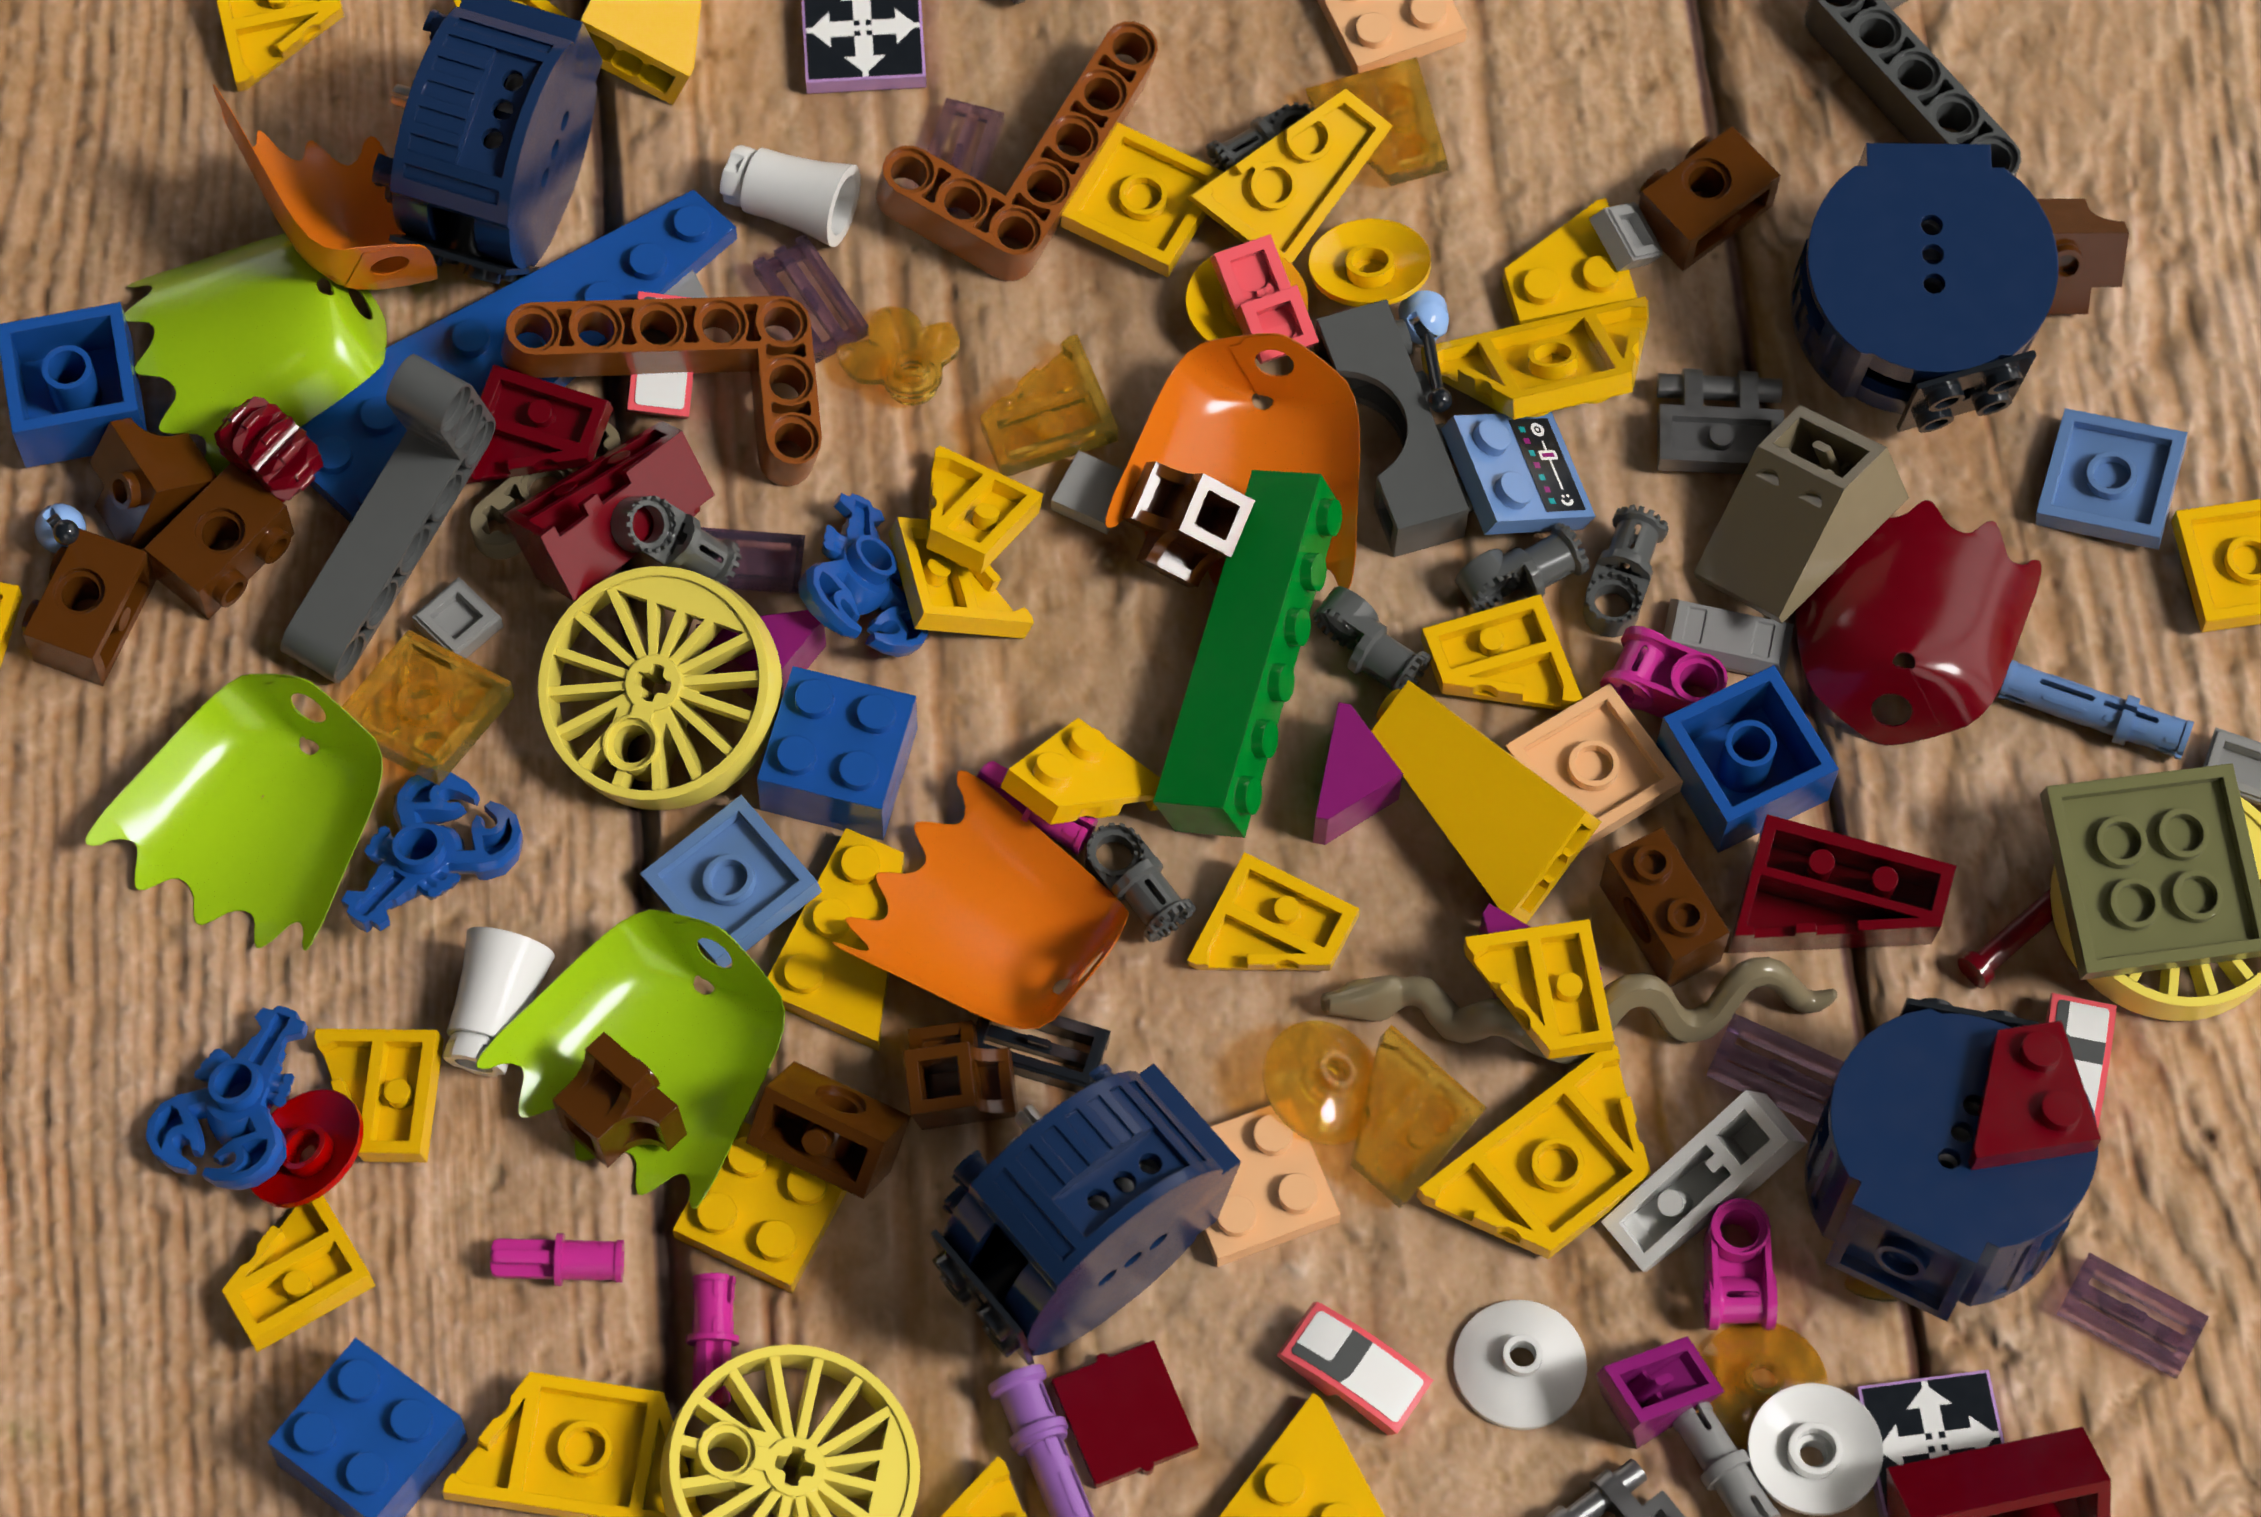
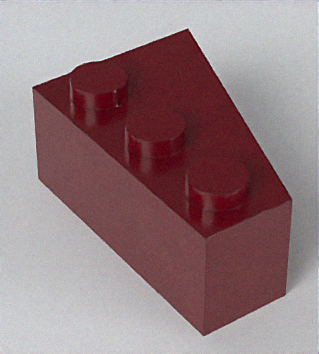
M660 421L504 513L503 517L536 579L575 602L591 587L603 581L638 554L623 550L615 542L611 533L610 521L612 513L620 501L631 496H658L660 499L667 500L670 504L694 517L700 511V506L715 494L683 431ZM641 507L635 513L632 524L636 537L644 542L651 536L654 522L651 513L645 507Z
M1767 814L1758 837L1728 953L1932 944L1942 926L1957 866Z

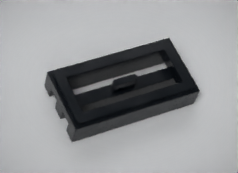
M1059 1015L1055 1020L1035 1029L1091 1046L1090 1052L1086 1053L1052 1043L1050 1040L1034 1035H1025L991 1025V1020L981 1016L978 1017L976 1023L978 1048H998L985 1044L986 1040L1084 1069L1082 1073L1012 1052L1015 1075L1075 1093L1085 1089V1087L1094 1082L1089 1073L1102 1065L1105 1050L1107 1051L1111 1035L1110 1030Z

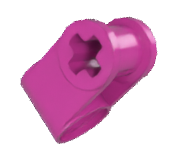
M1630 626L1626 628L1621 637V644L1624 648L1613 670L1606 671L1600 681L1601 688L1610 683L1628 708L1642 710L1663 719V717L1705 698L1691 696L1683 690L1684 688L1699 686L1706 689L1710 693L1709 695H1712L1726 688L1728 677L1726 668L1719 659L1711 654L1702 653L1672 641L1653 629L1643 626Z
M1743 1198L1727 1200L1717 1208L1704 1234L1705 1275L1703 1282V1314L1706 1330H1718L1720 1324H1760L1763 1330H1775L1778 1299L1776 1277L1772 1265L1769 1217L1764 1209L1752 1200ZM1725 1225H1740L1749 1232L1753 1244L1743 1248L1734 1247L1725 1241L1720 1229Z

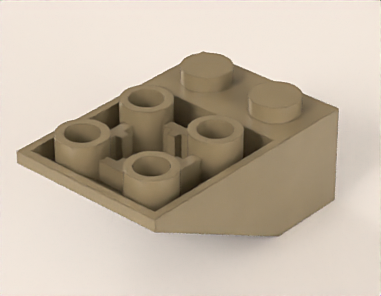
M1799 405L1757 446L1694 570L1696 578L1782 624L1909 498L1888 448Z

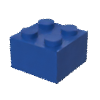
M121 302L0 324V356L11 429L25 468L93 456L110 421L132 418L139 427L147 431L139 376L135 372L136 358L133 340Z
M1775 665L1663 717L1656 742L1657 747L1683 780L1680 792L1717 853L1759 834L1767 814L1788 820L1828 801L1839 771L1833 758Z
M792 666L757 777L760 810L843 831L848 828L864 836L884 840L918 728L916 696Z
M355 1337L267 1443L280 1468L343 1516L405 1517L469 1439L459 1414Z

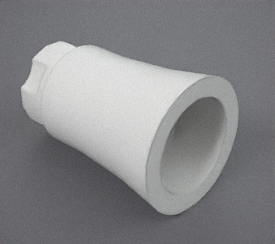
M738 145L731 151L728 162L723 169L720 193L723 195V202L739 206L746 213L778 222L801 231L831 247H836L845 237L855 214L860 192V171L858 166L854 164L822 162L791 156L766 148L755 150L747 146Z
M472 927L467 930L461 978L454 1009L447 1028V1034L450 1037L443 1055L446 1062L452 1066L482 1076L497 1077L498 1075H505L509 1064H500L490 1069H480L477 1067L476 1062L492 1040L535 999L537 991L555 958V954L551 949L531 938L502 929Z

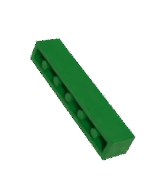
M1252 470L1245 495L1255 500L1232 557L1225 560L1153 801L1175 832L1245 838L1251 815L1256 814L1259 810L1262 800L1261 780L1268 758L1273 757L1277 749V725L1283 704L1289 701L1293 694L1295 684L1294 667L1300 646H1304L1307 643L1310 635V611L1316 591H1320L1323 588L1326 580V556L1331 539L1339 533L1342 524L1341 504L1321 474Z

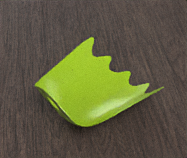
M285 233L143 278L127 286L129 288L152 287L148 295L124 313L127 322L149 323L155 331L149 348L135 366V372L143 376L166 379L174 386L176 391L175 400L162 418L159 429L161 432L170 434L188 433L202 436L206 441L205 459L216 476L230 462L220 454L214 433L223 424L222 420L235 407L242 405L253 396L264 398L268 403L276 404L284 414L291 416L294 422L301 427L364 383L384 364L387 327L384 315L370 290L357 291L365 299L370 309L371 320L363 317L354 306L348 288L337 285L309 266L295 250ZM326 278L331 285L333 295L322 294L317 287L318 280Z
M285 674L241 675L216 692L174 734L103 811L88 832L85 842L86 845L97 846L110 840L124 839L132 841L137 848L135 888L146 890L170 879L184 881L191 889L194 897V919L199 925L207 924L227 913L245 911L254 918V943L256 948H262L273 941L287 927L299 922L303 927L302 948L306 951L320 930L369 819L383 774L382 753L376 739L345 709L312 682L301 677ZM299 693L312 698L324 710L326 715L325 721H313L302 715L293 705L292 695ZM304 737L315 742L319 746L318 751L312 755L304 753L300 749V738Z
M649 909L633 914L619 922L583 952L492 1040L479 1056L476 1065L480 1069H490L500 1064L520 1066L523 1070L524 1079L519 1098L518 1114L521 1118H529L555 1109L552 1099L579 1072L585 1059V1049L605 1032L633 1057L641 1060L654 1073L660 1082L658 1089L678 1105L687 1135L669 1152L655 1145H639L626 1151L636 1161L637 1193L639 1195L647 1194L673 1176L685 1174L690 1182V1206L694 1209L701 1204L715 1181L767 1076L784 1031L785 1009L781 994L772 982L726 931L703 920ZM706 938L717 942L729 953L732 965L730 967H721L709 961L700 951L698 940ZM700 976L701 979L710 982L714 987L713 992L708 995L699 993L694 987L695 977ZM575 1140V1156L579 1161L595 1158Z

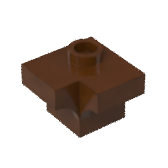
M2085 198L2036 199L2051 225L2059 261L2056 292L2048 314H2088L2091 287H2122L2129 236L2125 221L2109 220L2094 214L2089 209Z
M132 418L109 422L89 462L104 484L95 508L117 542L140 550L144 549L217 477L188 433L173 436L155 435L139 427Z
M1153 461L1145 463L1122 519L1148 532L1136 559L1137 562L1188 588L1198 587L1205 573L1217 560L1232 557L1255 500L1204 473H1185Z
M973 1020L908 1029L909 1050H903L910 1115L922 1130L1016 1117L1019 1111L1012 1052L1008 1047L997 1049L978 1048L976 1025Z
M605 1032L585 1049V1059L579 1072L552 1099L562 1128L607 1168L624 1152L635 1146L655 1145L669 1152L687 1135L678 1105L658 1089L660 1082L654 1073L641 1060L633 1057Z

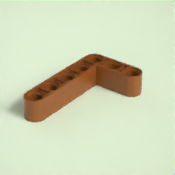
M1124 21L1116 24L1107 32L1006 195L924 149L916 146H900L893 149L885 157L876 189V202L880 210L892 220L995 278L1004 281H1016L1024 278L1033 269L1061 224L1063 211L1118 122L1123 123L1143 91L1158 51L1157 39L1153 32L1145 25L1134 21ZM1116 55H1128L1135 59L1137 64L1124 63ZM1087 101H1102L1110 109L1099 110L1092 107ZM1069 145L1075 147L1082 155L1070 156L1062 152L1058 146ZM897 178H907L915 182L918 188L905 189L897 185L894 180ZM1030 192H1044L1048 194L1053 199V201H1037L1030 195ZM947 209H963L971 215V218H955L948 213ZM1008 237L1017 239L1025 248H1008L1000 239Z
M749 296L530 302L521 304L512 310L507 318L501 347L503 362L508 369L535 378L680 372H750L758 462L762 473L768 480L782 486L800 484L811 473L820 451L822 440L812 329L808 311L799 301L792 297ZM781 326L790 332L793 339L788 341L775 340L769 336L765 328ZM712 327L721 328L730 335L732 340L725 343L714 342L704 334V330ZM649 329L660 330L668 336L670 342L661 345L652 344L641 333ZM586 331H596L604 335L608 343L598 347L591 346L585 343L579 337V334ZM522 333H535L541 336L546 344L539 348H529L521 344L516 337ZM777 383L788 384L796 390L798 397L783 399L777 396L770 386ZM781 441L794 442L800 446L804 455L797 458L787 457L777 449L776 443Z

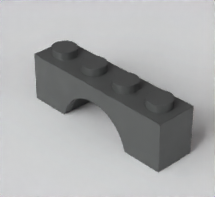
M1387 299L1317 318L1315 332L1319 343L1314 345L1316 355L1329 364L1348 382L1355 396L1356 403L1376 410L1392 424L1402 444L1403 450L1391 466L1377 476L1374 507L1393 557L1464 538L1468 513L1473 512L1474 508L1461 477H1456L1450 459H1453L1441 431L1445 424L1440 423L1436 425L1430 411L1427 399L1431 392L1428 378L1424 371L1415 372L1409 355L1413 353V347L1405 321L1403 319L1395 321Z

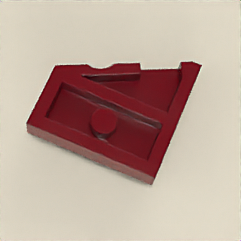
M493 364L482 392L481 400L495 418V432L488 448L466 484L586 466L594 460L613 410L612 405L608 400Z
M2062 1020L1998 1030L1991 1045L1987 1065L1988 1076L1981 1095L1978 1110L1979 1121L1975 1141L1970 1150L1968 1160L1971 1170L2095 1151L2101 1137Z

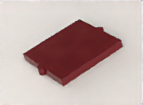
M1154 1340L1111 1357L1101 1353L1097 1356L1095 1363L1052 1379V1386L1095 1489L1140 1471L1144 1475H1150L1153 1473L1155 1465L1199 1448L1197 1439Z

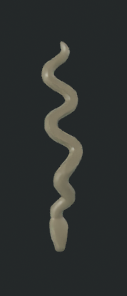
M1769 957L1750 958L1738 963L1725 975L1708 1000L1695 1009L1684 1008L1666 982L1657 976L1646 973L1623 975L1604 987L1612 1030L1615 1029L1621 1018L1629 1010L1642 1006L1649 1009L1659 1026L1670 1037L1685 1043L1706 1040L1716 1035L1729 1023L1749 992L1758 987L1766 986L1771 988L1789 1007L1803 1013L1820 1012L1830 1006L1837 998V991L1834 989L1817 991L1808 989L1785 963ZM1386 975L1357 979L1346 983L1345 986L1338 990L1323 993L1320 999L1321 1008L1325 1014L1368 1021H1383L1406 1006H1416L1422 1010L1430 1025L1446 1040L1468 1044L1487 1039L1491 1036H1498L1509 1040L1528 1052L1547 1059L1500 999L1488 998L1459 1008L1448 994L1431 978L1417 975L1406 978ZM1594 1053L1548 1060L1572 1064L1584 1061Z

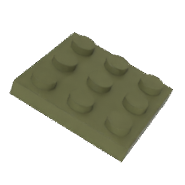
M2233 763L2046 786L2040 793L2080 980L2261 957V885Z

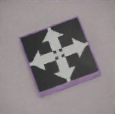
M801 0L807 94L926 87L921 0Z
M1989 1369L1858 1386L1854 1393L1855 1398L1868 1409L1875 1419L1882 1437L1883 1463L1878 1479L1873 1486L1879 1517H1888V1467L2004 1443Z

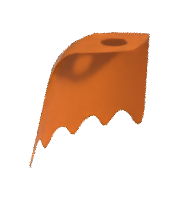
M215 84L212 85L222 109V117L245 158L260 190L293 247L309 266L337 285L355 290L400 288L438 279L435 260L430 250L420 244H398L389 241L390 235L405 233L398 229L394 219L393 206L385 199L386 187L376 186L372 181L373 167L378 153L387 156L377 138L369 136L365 140L360 156L351 165L339 163L312 140L306 143L303 159L300 161L294 160L281 152L261 130L257 131L256 145L252 146Z
M1256 333L1225 337L1200 343L1184 355L1165 381L1113 493L1105 518L1106 527H1115L1123 520L1122 517L1146 462L1157 461L1167 467L1185 473H1204L1244 495L1252 470L1321 474L1342 507L1341 528L1339 533L1331 539L1326 556V567L1334 575L1337 585L1349 589L1353 580L1356 560L1360 425L1355 396L1348 382L1319 356L1286 335ZM1266 350L1283 352L1292 359L1294 368L1285 375L1267 374L1256 365V355ZM1257 393L1258 396L1264 395L1272 398L1274 401L1269 409L1263 410L1253 405L1252 396ZM1226 558L1217 560L1208 569L1212 582L1217 586Z
M960 770L957 772L956 777L965 805L963 820L957 824L916 822L914 831L925 853V863L922 868L906 874L880 872L876 875V882L887 901V916L878 921L846 917L847 925L867 945L868 950H858L837 942H832V944L849 954L988 1020L1017 1029H1038L1055 1020L1104 961L1119 939L1129 912L1113 893L1029 819L1027 822L1021 820L1023 814L997 791L971 773ZM1099 954H1101L1100 958L1097 960L1094 966L1080 980V978L1087 970V968L1090 966V964L1098 957ZM1064 979L1071 980L1062 993L1056 994L1053 992V987L1058 981Z

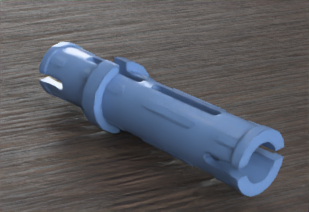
M2012 660L1998 697L2096 729L2113 736L2112 742L2124 746L2125 742L2129 741L2173 756L2178 760H2181L2194 724L2193 721H2187L2139 704L2141 698L2128 694L2126 700L2074 681L2039 671L2015 660Z

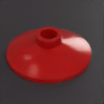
M320 1089L302 1093L288 1100L287 1104L283 1107L277 1108L272 1112L271 1116L286 1139L287 1158L276 1175L259 1186L250 1189L260 1200L278 1208L301 1206L318 1199L330 1191L349 1171L361 1148L364 1125L362 1115L357 1106L340 1092Z

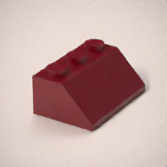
M2082 1426L1888 1467V1517H2111V1479Z

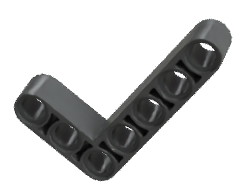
M1809 0L1805 13V25L1810 34L1910 143L1991 144L1992 168H2005L2016 177L2021 163V153L2016 143L1893 11L1908 0ZM1834 2L1842 5L1843 7H1836L1830 5L1829 3ZM1866 44H1874L1880 48L1869 47ZM1903 85H1911L1917 87L1919 90H1911ZM1942 127H1950L1957 130L1958 132L1952 133L1946 131Z
M416 354L408 356L402 362L390 382L386 395L387 405L407 431L291 619L281 641L280 649L283 654L335 683L343 681L355 667L484 455L495 432V418L471 384Z

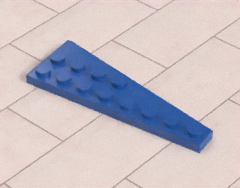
M693 189L385 348L384 364L370 378L300 427L307 431L306 435L318 446L323 461L322 468L315 474V480L310 486L351 523L407 431L387 405L386 395L395 372L408 356L416 354L471 384L481 398L493 364L507 368L501 356V347L506 321L512 310L521 304L530 302L637 299L638 291L664 294L691 270L696 275L737 240L736 226ZM586 331L579 334V337L591 346L598 347L608 343L604 335L596 331ZM522 333L516 337L521 344L529 348H539L546 344L543 338L535 333ZM576 377L538 379L565 387Z

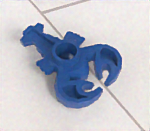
M841 493L836 498L833 507L846 518V522L842 526V533H838L831 525L826 526L821 551L831 561L815 563L805 571L798 582L800 598L809 612L823 626L841 636L856 639L862 631V627L857 623L860 615H866L879 608L882 613L869 622L867 632L871 635L868 636L865 644L883 654L895 657L909 656L921 647L929 633L928 630L914 629L905 593L898 587L903 585L896 558L890 548L880 540L878 530L875 528L885 521L882 511L874 508L869 500L852 493L850 496Z
M427 770L409 778L394 797L393 815L399 832L393 837L388 827L382 826L378 828V834L373 835L370 844L364 850L368 858L379 866L375 875L370 879L369 886L365 891L347 890L341 899L343 906L347 909L351 923L366 933L371 931L372 926L382 931L390 926L386 910L401 906L421 895L434 900L439 895L442 896L449 889L455 887L461 878L459 874H476L479 880L485 881L505 875L519 860L523 845V833L517 815L504 805L492 801L484 806L485 812L494 820L496 826L490 829L485 828L483 818L476 815L471 829L473 850H465L464 840L455 829L436 824L457 820L467 813L464 806L459 802L449 803L447 801L452 799L463 800L478 806L480 801L478 792L467 781L450 771Z
M278 1005L273 1010L263 1007L254 1016L261 1030L249 1040L245 1047L240 1049L235 1058L222 1049H215L210 1053L209 1058H206L201 1063V1068L194 1073L195 1078L208 1083L207 1088L178 1094L159 1105L149 1118L146 1130V1140L158 1161L176 1173L197 1174V1167L182 1156L181 1150L185 1145H189L195 1157L203 1158L206 1146L199 1120L207 1119L214 1137L222 1145L213 1156L214 1162L221 1166L233 1163L228 1167L222 1168L205 1167L202 1176L206 1181L218 1188L244 1190L257 1187L276 1175L287 1158L286 1139L272 1118L270 1111L273 1105L281 1108L287 1104L286 1098L289 1097L291 1086L294 1082L295 1076L292 1073L281 1074L283 1061L286 1056L285 1048L287 1042L306 1038L308 1031L305 1021L300 1019L296 1011Z

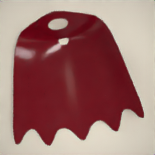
M1929 500L1920 502L1909 512L1901 516L1889 517L1795 610L1801 662L1812 690L1823 704L1841 720L1877 744L1886 746L1906 744L1936 737L1968 726L1979 718L1992 704L2004 682L2037 593L2042 571L2041 563L2039 560H2031L2024 565L2012 562L2007 555L1999 527L1994 521H1988L1970 533L1959 532L1944 520L1938 508ZM1898 653H1907L1914 657L1915 667L1903 668L1899 665L1895 666L1892 662ZM1885 694L1900 695L1911 704L1912 714L1902 724L1886 725L1879 722L1873 716L1871 711L1873 702Z

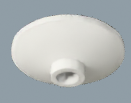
M1508 1300L1486 1307L1473 1316L1466 1324L1455 1346L1453 1372L1461 1396L1480 1417L1503 1428L1532 1430L1552 1424L1563 1417L1574 1406L1585 1383L1587 1358L1577 1331L1560 1313L1537 1302ZM1516 1348H1525L1533 1354L1534 1362L1529 1366H1518L1511 1360L1510 1352Z
M1798 1384L1774 1394L1757 1412L1748 1435L1747 1449L1751 1460L1750 1466L1760 1486L1780 1505L1804 1515H1833L1855 1506L1873 1488L1883 1463L1882 1437L1871 1413L1851 1394L1826 1384ZM1805 1447L1817 1448L1822 1453L1824 1462L1819 1466H1810L1802 1460L1800 1450Z

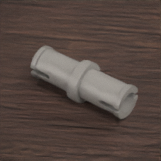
M1706 1401L1698 1404L1697 1409L1699 1412L1697 1414L1694 1408L1691 1407L1673 1422L1674 1429L1680 1433L1704 1471L1700 1477L1707 1490H1716L1732 1517H1781V1513L1778 1509H1775L1750 1470L1751 1460L1748 1452L1745 1449L1738 1450L1713 1412L1710 1402Z

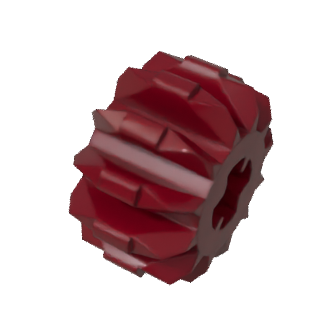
M253 396L242 405L235 407L222 420L223 424L214 433L220 454L282 503L286 500H291L299 492H303L315 480V474L323 466L318 446L306 435L307 431L301 429L292 417L284 414L276 404H270L264 398Z

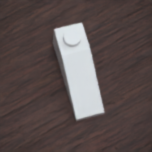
M1745 1090L1606 1216L1601 1223L1643 1272H1647L1707 1227L1713 1214L1721 1204L1727 1200L1745 1198L1761 1186L1808 1142L1766 1093Z

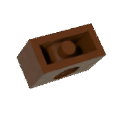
M1731 126L1715 139L1707 136L1698 141L1689 150L1684 161L1669 172L1666 169H1661L1651 175L1639 191L1640 200L1638 206L1663 252L1684 271L1770 209L1774 204L1781 175ZM1703 191L1711 194L1713 197L1703 198L1693 192Z
M231 462L144 548V551L148 554L156 579L209 620L221 607H229L241 597L247 587L248 580L265 563L272 564L285 553L290 545L291 537L295 533L287 506ZM232 539L237 541L235 545L226 550L218 551L212 549L216 543L222 540Z
M78 528L79 536L77 540L68 545V547H60L56 552L50 566V582L40 600H33L28 606L22 621V634L34 662L103 686L156 582V577L147 552ZM82 600H97L89 609L83 611L72 610L74 605Z
M1663 827L1607 855L1599 886L1657 977L1666 982L1671 988L1721 962L1730 931Z
M793 1061L765 1087L746 1143L864 1199L891 1172L911 1116Z

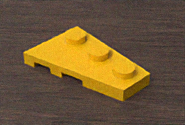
M1345 88L1191 194L1187 199L1243 243L1271 234L1278 254L1292 264L1393 125Z
M846 828L818 880L822 892L803 908L768 975V979L781 994L786 1011L879 1051L881 1023L889 972L849 954L833 945L832 942L841 943L858 950H868L867 945L850 929L845 919L846 917H855L878 921L887 916V901L876 882V875L880 872L903 873V852Z

